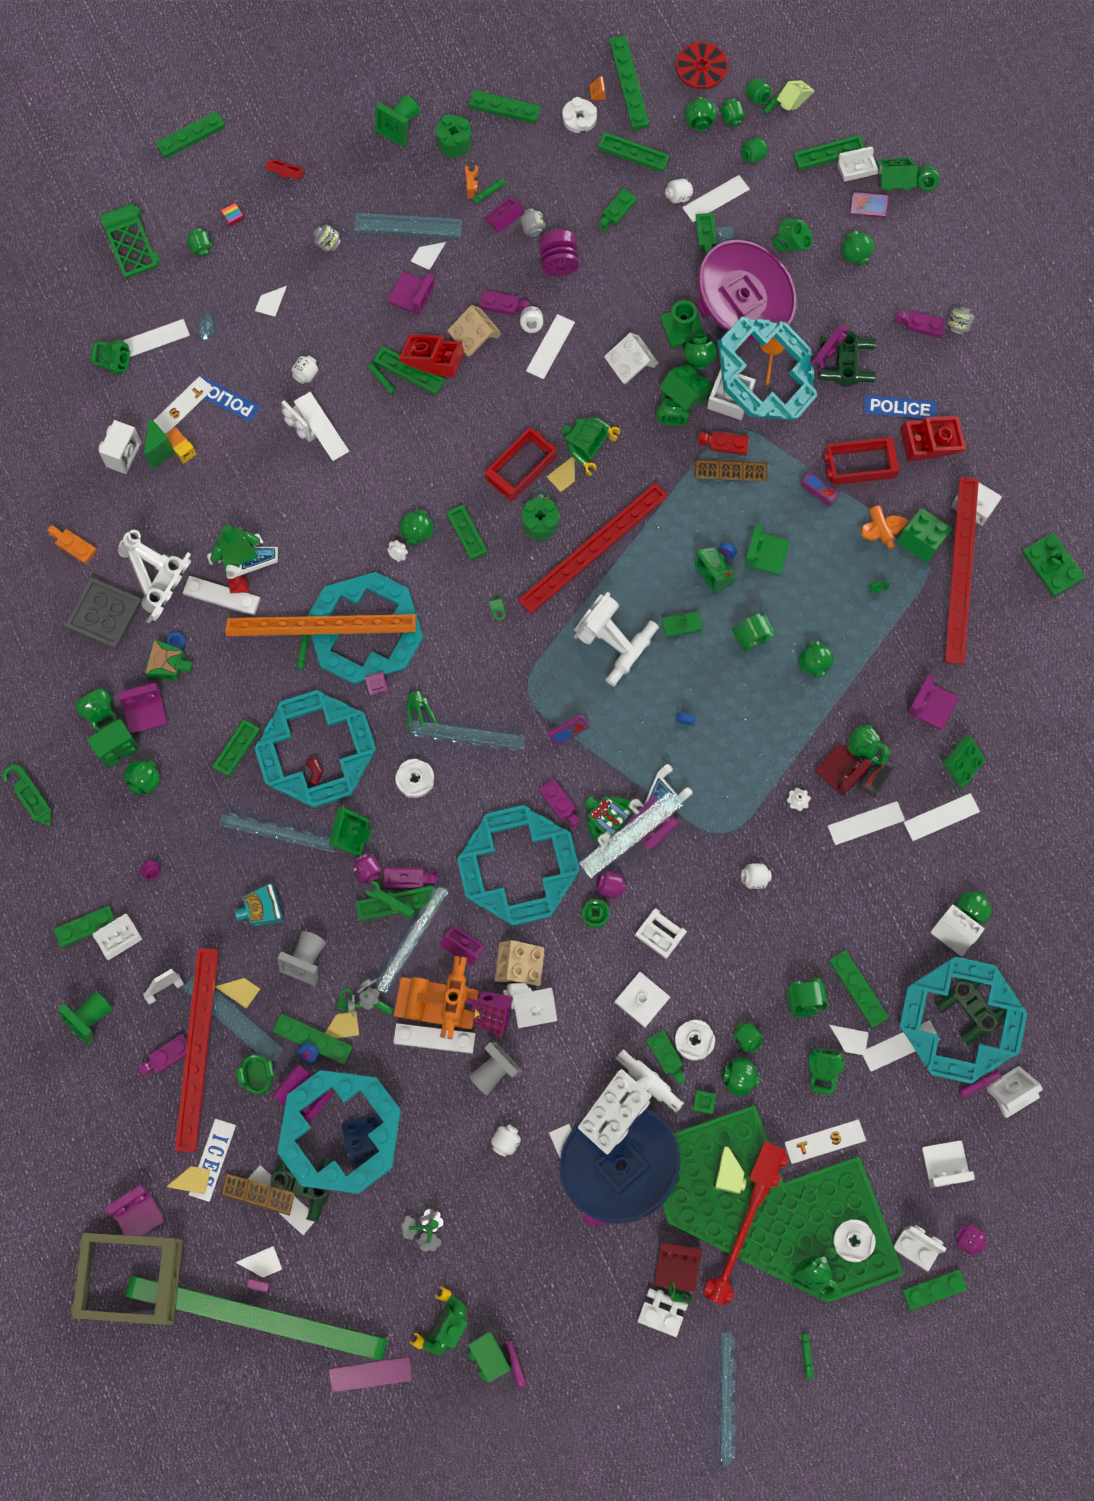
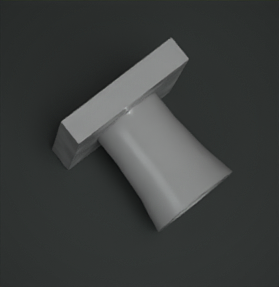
M302 931L293 956L280 952L278 956L279 972L316 987L319 980L318 966L313 965V963L326 945V942L313 933Z
M490 1042L485 1047L492 1057L468 1075L471 1081L487 1096L506 1073L512 1078L519 1077L523 1073V1070L497 1043Z

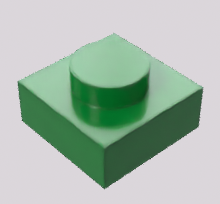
M696 1090L692 1111L712 1115L716 1094Z

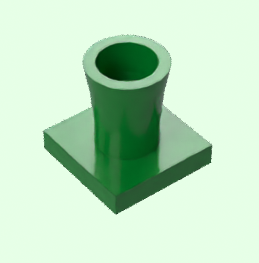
M406 95L400 97L393 109L379 102L375 111V131L404 148L408 142L409 122L420 113L418 104Z
M678 301L674 304L672 312L662 314L659 317L671 349L685 346L686 342L692 339L694 335L705 334L697 315V308L690 301Z
M94 990L74 1013L65 1004H62L58 1011L61 1020L89 1047L94 1043L92 1031L89 1028L101 1018L111 1013L113 1009Z

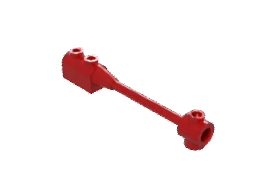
M765 1141L761 1146L748 1180L755 1182L750 1197V1205L721 1277L713 1278V1280L708 1279L702 1293L706 1295L707 1299L722 1306H725L726 1303L730 1304L735 1292L731 1291L732 1285L728 1280L756 1210L770 1189L772 1190L773 1186L778 1187L781 1176L778 1175L780 1167L785 1168L789 1157L786 1156V1150Z

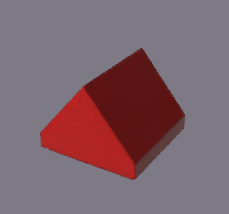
M244 575L228 579L230 593L249 592L247 578Z

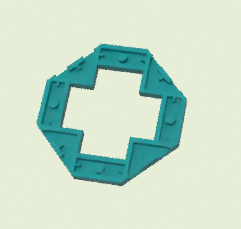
M741 317L718 341L723 389L749 417L795 421L817 397V392L813 385V380L815 379L814 369L810 362V357L812 356L811 348L786 322L772 323L770 320L757 319L755 321ZM750 334L762 346L766 345L774 337L797 361V364L789 371V374L800 387L785 404L773 392L762 402L738 377L747 365L735 351Z
M377 572L325 586L307 617L331 616L341 598L359 605L367 590L398 605L393 615L416 614L407 587ZM416 615V631L403 633L389 659L372 651L362 667L332 652L339 639V634L311 635L321 669L353 685L366 681L364 676L383 671L384 676H387V674L406 670L424 639Z
M318 690L281 701L276 708L277 710L273 718L270 719L260 741L255 746V752L265 784L314 809L351 797L376 751L365 713L355 710L339 700L332 699ZM323 710L329 727L347 721L357 754L339 759L344 773L343 778L308 789L303 772L284 777L274 744L292 739L287 721Z
M525 805L487 813L457 859L466 899L511 926L551 918L580 872L571 833L558 827L547 818L531 811ZM528 825L533 843L552 839L560 874L542 878L545 898L508 906L504 888L484 891L477 856L495 852L491 834Z
M953 957L907 987L899 1026L931 1075L972 1084L981 1076L991 1072L1011 1057L1013 1058L1020 1053L1028 1013L996 965ZM952 977L989 984L990 990L987 1005L1006 1009L999 1048L978 1044L975 1063L936 1055L940 1035L920 1031L927 993L931 992L948 996Z
M320 1070L287 1095L277 1153L302 1187L360 1194L393 1168L401 1110L377 1077ZM332 1088L344 1103L359 1092H362L384 1122L368 1134L379 1152L347 1177L335 1160L320 1172H317L295 1142L312 1129L300 1112Z

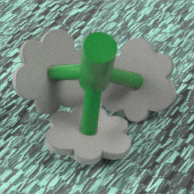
M370 979L362 982L360 985L361 989L358 990V993H361L359 996L360 1003H354V995H352V1000H348L346 1006L348 1012H352L353 1017H355V1008L369 1010L375 1007L388 1015H391L393 1012L392 1007L378 1000L379 991L370 987L376 983V979L372 982Z
M432 1209L425 1210L424 1215L420 1217L422 1225H415L416 1221L414 1218L405 1216L404 1222L401 1224L403 1237L412 1240L417 1231L423 1229L428 1233H422L420 1239L417 1240L420 1249L424 1252L429 1250L436 1251L437 1247L441 1245V1240L432 1232H436L438 1227H441L444 1223L440 1217V1212H434Z

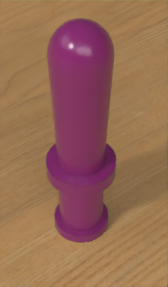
M996 1069L991 1074L983 1075L981 1079L960 1089L959 1094L961 1097L966 1098L984 1086H990L991 1082L1002 1077Z
M512 1340L504 1343L503 1346H505L508 1355L507 1361L510 1362L515 1384L518 1388H523L526 1381L517 1359L519 1355L515 1353Z

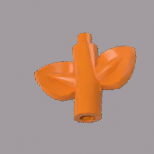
M880 505L872 507L868 511L872 522L865 523L861 527L860 533L862 537L870 541H876L880 538L889 550L895 547L893 542L895 540L894 535L901 533L909 524V521L896 515L884 518Z

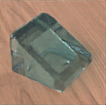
M208 312L199 323L203 339L216 337L213 320Z

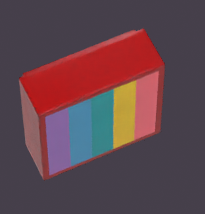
M236 202L220 210L229 227L245 219Z

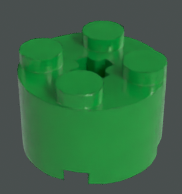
M447 114L438 122L436 126V141L443 155L457 158L470 150L472 144L471 127L467 119Z
M537 498L526 502L522 510L523 531L535 541L550 539L559 527V512L555 503L544 498Z
M765 612L761 615L760 613L740 622L741 627L737 628L735 625L731 629L741 650H744L745 653L754 650L755 646L759 643L764 645L770 642L775 636V631Z
M820 978L812 979L808 983H802L801 981L790 983V988L785 991L789 1013L792 1017L794 1014H796L797 1018L818 1015V1010L823 1009V1012L829 1009L825 985L821 982Z

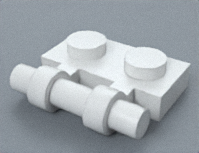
M649 1288L647 1296L654 1299L653 1304L644 1302L637 1322L677 1337L683 1317L677 1315L676 1312L678 1308L686 1311L688 1303L673 1302L669 1295L663 1294L664 1291L659 1289L656 1291ZM660 1301L671 1305L670 1312L659 1308Z

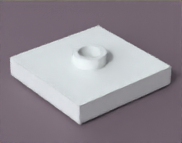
M639 972L614 1003L645 1028L670 999V996Z
M552 988L513 995L518 1028L557 1021Z

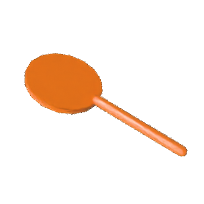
M775 338L770 339L764 346L760 344L762 351L769 354L766 385H769L773 355H778L785 350Z

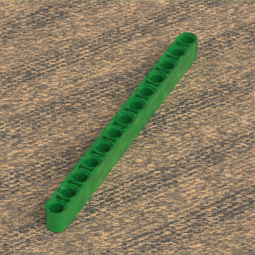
M130 1276L125 1297L156 1304L158 1282ZM180 1287L177 1288L175 1306L177 1310L383 1361L388 1339Z

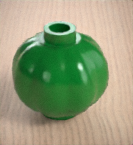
M697 97L689 102L684 112L686 124L697 131L707 130L713 125L717 116L716 106L710 100L702 97Z
M858 231L845 236V241L841 246L843 259L848 263L859 264L860 266L869 262L868 258L874 251L872 237L866 233H858Z
M705 334L694 335L684 346L685 359L690 365L696 366L697 370H704L707 368V365L715 361L717 346Z
M413 510V512L405 514L399 522L400 534L407 540L408 544L413 546L427 541L434 531L432 520L427 517L426 512L421 510Z
M820 642L806 644V648L800 652L798 657L800 668L805 673L814 675L815 678L826 676L825 672L832 668L834 664L832 650L826 645H821Z
M148 759L146 762L135 761L129 764L124 773L125 783L128 784L126 788L138 796L141 793L145 795L153 793L160 783V776L156 770L157 765Z
M981 891L965 892L955 902V906L979 925L986 923L991 916V904L988 902L986 894Z
M740 1057L733 1059L729 1066H724L722 1081L725 1082L727 1090L733 1095L745 1096L755 1086H759L760 1075L757 1074L756 1068L750 1060Z

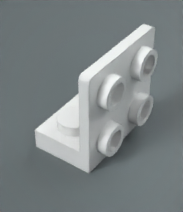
M629 333L605 355V359L624 384H627L645 366L654 368L659 363L640 336Z
M282 401V413L285 415V422L290 427L294 426L297 429L296 432L300 438H305L308 442H311L317 436L298 407L291 408L285 401Z
M981 483L978 486L976 523L983 526L1002 497ZM958 495L956 496L951 506V508L955 509L956 511Z
M952 904L932 929L931 934L957 954L963 956L970 946L976 942L984 928Z
M962 1141L922 1148L930 1188L975 1180L973 1171H968Z
M914 1225V1227H904L893 1245L895 1251L928 1272L938 1254L946 1251V1248L942 1246L943 1242L934 1236L932 1238L926 1236V1231L917 1225Z

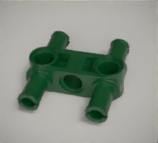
M847 332L845 341L836 347L837 369H820L819 381H835L842 387H850L858 384V382L874 383L875 371H859L858 350H875L876 339L859 338L853 332ZM820 337V348L824 346L830 337Z
M962 979L949 989L948 996H944L935 1005L944 1013L954 1004H960L974 1022V1026L960 1035L963 1042L968 1046L981 1035L986 1036L1000 1026L1001 1020L1005 1018L1006 1009L998 1007L996 1010H991L977 992V987L983 983ZM960 985L967 987L968 994L966 996H961L958 993L957 989ZM987 1017L993 1022L992 1027L988 1029L982 1024L983 1019Z
M280 1159L279 1166L276 1167L271 1176L270 1186L295 1193V1196L309 1199L311 1203L306 1220L319 1223L323 1204L325 1205L330 1190H325L322 1196H317L315 1194L316 1188L302 1187L284 1161ZM322 1159L319 1172L333 1161ZM283 1175L286 1178V1182L283 1186L279 1187L276 1185V1179Z

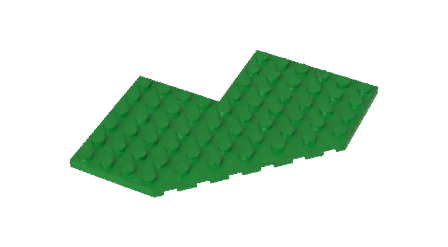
M755 1105L674 1133L680 1150V1172L673 1191L662 1204L667 1222L728 1254L732 1250L750 1205V1197L755 1182L748 1180L763 1142L769 1143ZM724 1147H729L744 1171L743 1178H747L744 1191L741 1190L739 1194L714 1188ZM860 1156L785 1183L781 1177L778 1187L773 1186L772 1190L770 1189L761 1205L757 1208L737 1257L826 1303L904 1276ZM849 1220H860L866 1223L875 1236L874 1251L860 1262L844 1260L836 1253L833 1245L835 1230L841 1223ZM856 1235L849 1238L852 1247L860 1243V1240L856 1239ZM815 1256L826 1257L829 1268L832 1270V1280L840 1287L841 1294L833 1298L825 1297L817 1289H811L802 1282H799L795 1276V1270L802 1262ZM828 1286L824 1289L829 1290L832 1289V1287Z

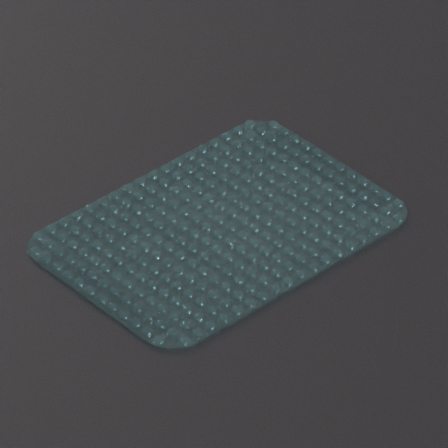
M750 430L726 432L749 436L746 456L710 451V446H708L698 459L766 462L767 481L695 478L694 463L534 664L528 676L527 693L532 706L541 716L556 727L577 715H584L590 727L572 738L646 792H650L657 773L666 764H669L673 771L663 779L677 795L686 788H690L693 792L689 798L673 811L695 827L710 834H727L739 830L751 819L921 592L929 576V562H924L896 543L902 532L894 535L895 540L893 542L895 547L890 550L886 544L882 543L880 538L876 541H870L862 537L860 533L861 527L865 523L872 522L868 507L834 484H831V482L763 436ZM810 472H813L841 493L830 507L800 486L801 481ZM756 524L763 526L762 533L790 541L781 575L744 566ZM727 542L737 549L734 559L725 558L724 561L727 567L730 566L733 569L735 579L731 586L714 595L694 566L696 553L700 549L713 547L718 552L720 544ZM883 580L888 581L889 590L882 588V592L870 593L869 584L875 582L883 584ZM607 592L619 604V608L610 619L629 642H631L636 634L643 631L649 621H653L659 626V629L650 639V645L645 647L630 667L629 673L624 674L615 687L608 684L605 679L615 668L614 663L621 653L602 638L596 637L590 645L584 643L579 638H574L576 634L574 629L600 594L605 596ZM699 612L703 631L669 638L665 637L662 618ZM765 612L775 631V636L770 642L764 645L759 643L755 646L754 650L745 653L744 650H741L731 629L735 625L739 628L742 626L740 622L758 613L761 615ZM820 642L821 645H826L832 650L834 664L832 668L825 672L826 676L815 678L814 675L807 674L800 668L798 657L800 652L806 648V644ZM677 713L693 715L696 717L695 723L693 725L676 722Z

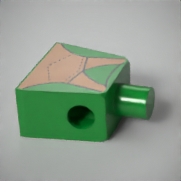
M154 640L145 674L149 680L177 681L180 678L181 671L192 672L193 662L184 660L183 650Z

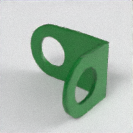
M502 596L490 598L489 604L493 618L498 621L503 620L506 613ZM501 611L503 616L498 618L495 613Z
M350 989L341 991L335 1009L348 1012L346 1005L348 1000H352V995H354ZM345 992L350 993L351 996L349 999L343 998V994Z
M670 1283L668 1293L671 1301H692V1296L689 1293L675 1292L674 1283ZM687 1295L689 1299H683L681 1296Z

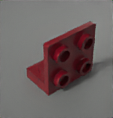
M839 744L816 768L815 772L839 794L844 796L869 770L872 763L867 759L863 762L859 761L844 746Z
M660 1243L655 1286L669 1288L670 1283L673 1282L675 1289L695 1292L702 1249Z

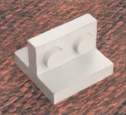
M1020 1066L1003 1075L1001 1079L993 1081L989 1084L990 1086H986L988 1093L997 1100L1002 1115L1006 1118L1039 1099L1038 1093L1043 1090L1041 1084Z

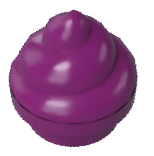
M146 860L140 871L147 880H153L160 875V866L155 861Z

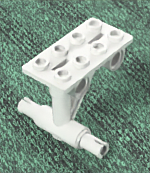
M131 530L124 535L123 540L119 543L118 552L121 557L129 556L145 595L141 602L142 607L151 613L146 621L150 623L152 620L156 621L164 608L161 605H165L173 593L170 589L174 590L182 578L179 574H183L189 566L191 560L188 558L191 554L187 552L182 560L175 556L167 557L164 554L162 556L140 543V533L137 530ZM142 559L155 566V569L159 571L153 583L150 581Z
M607 592L605 596L600 594L574 629L576 632L574 638H579L588 645L596 637L602 638L621 653L614 663L615 668L605 679L608 684L615 687L621 677L629 673L630 667L645 647L650 645V639L659 629V626L655 622L649 621L643 631L636 634L631 642H629L610 619L619 608V604Z
M625 1050L618 1054L616 1060L629 1070V1075L623 1069L619 1070L578 1126V1129L606 1154H609L629 1132L627 1129L636 1117L648 1107L652 1096L658 1101H664L675 1113L684 1105V1102L671 1092V1087L659 1078L657 1073L650 1070L643 1062L633 1059Z

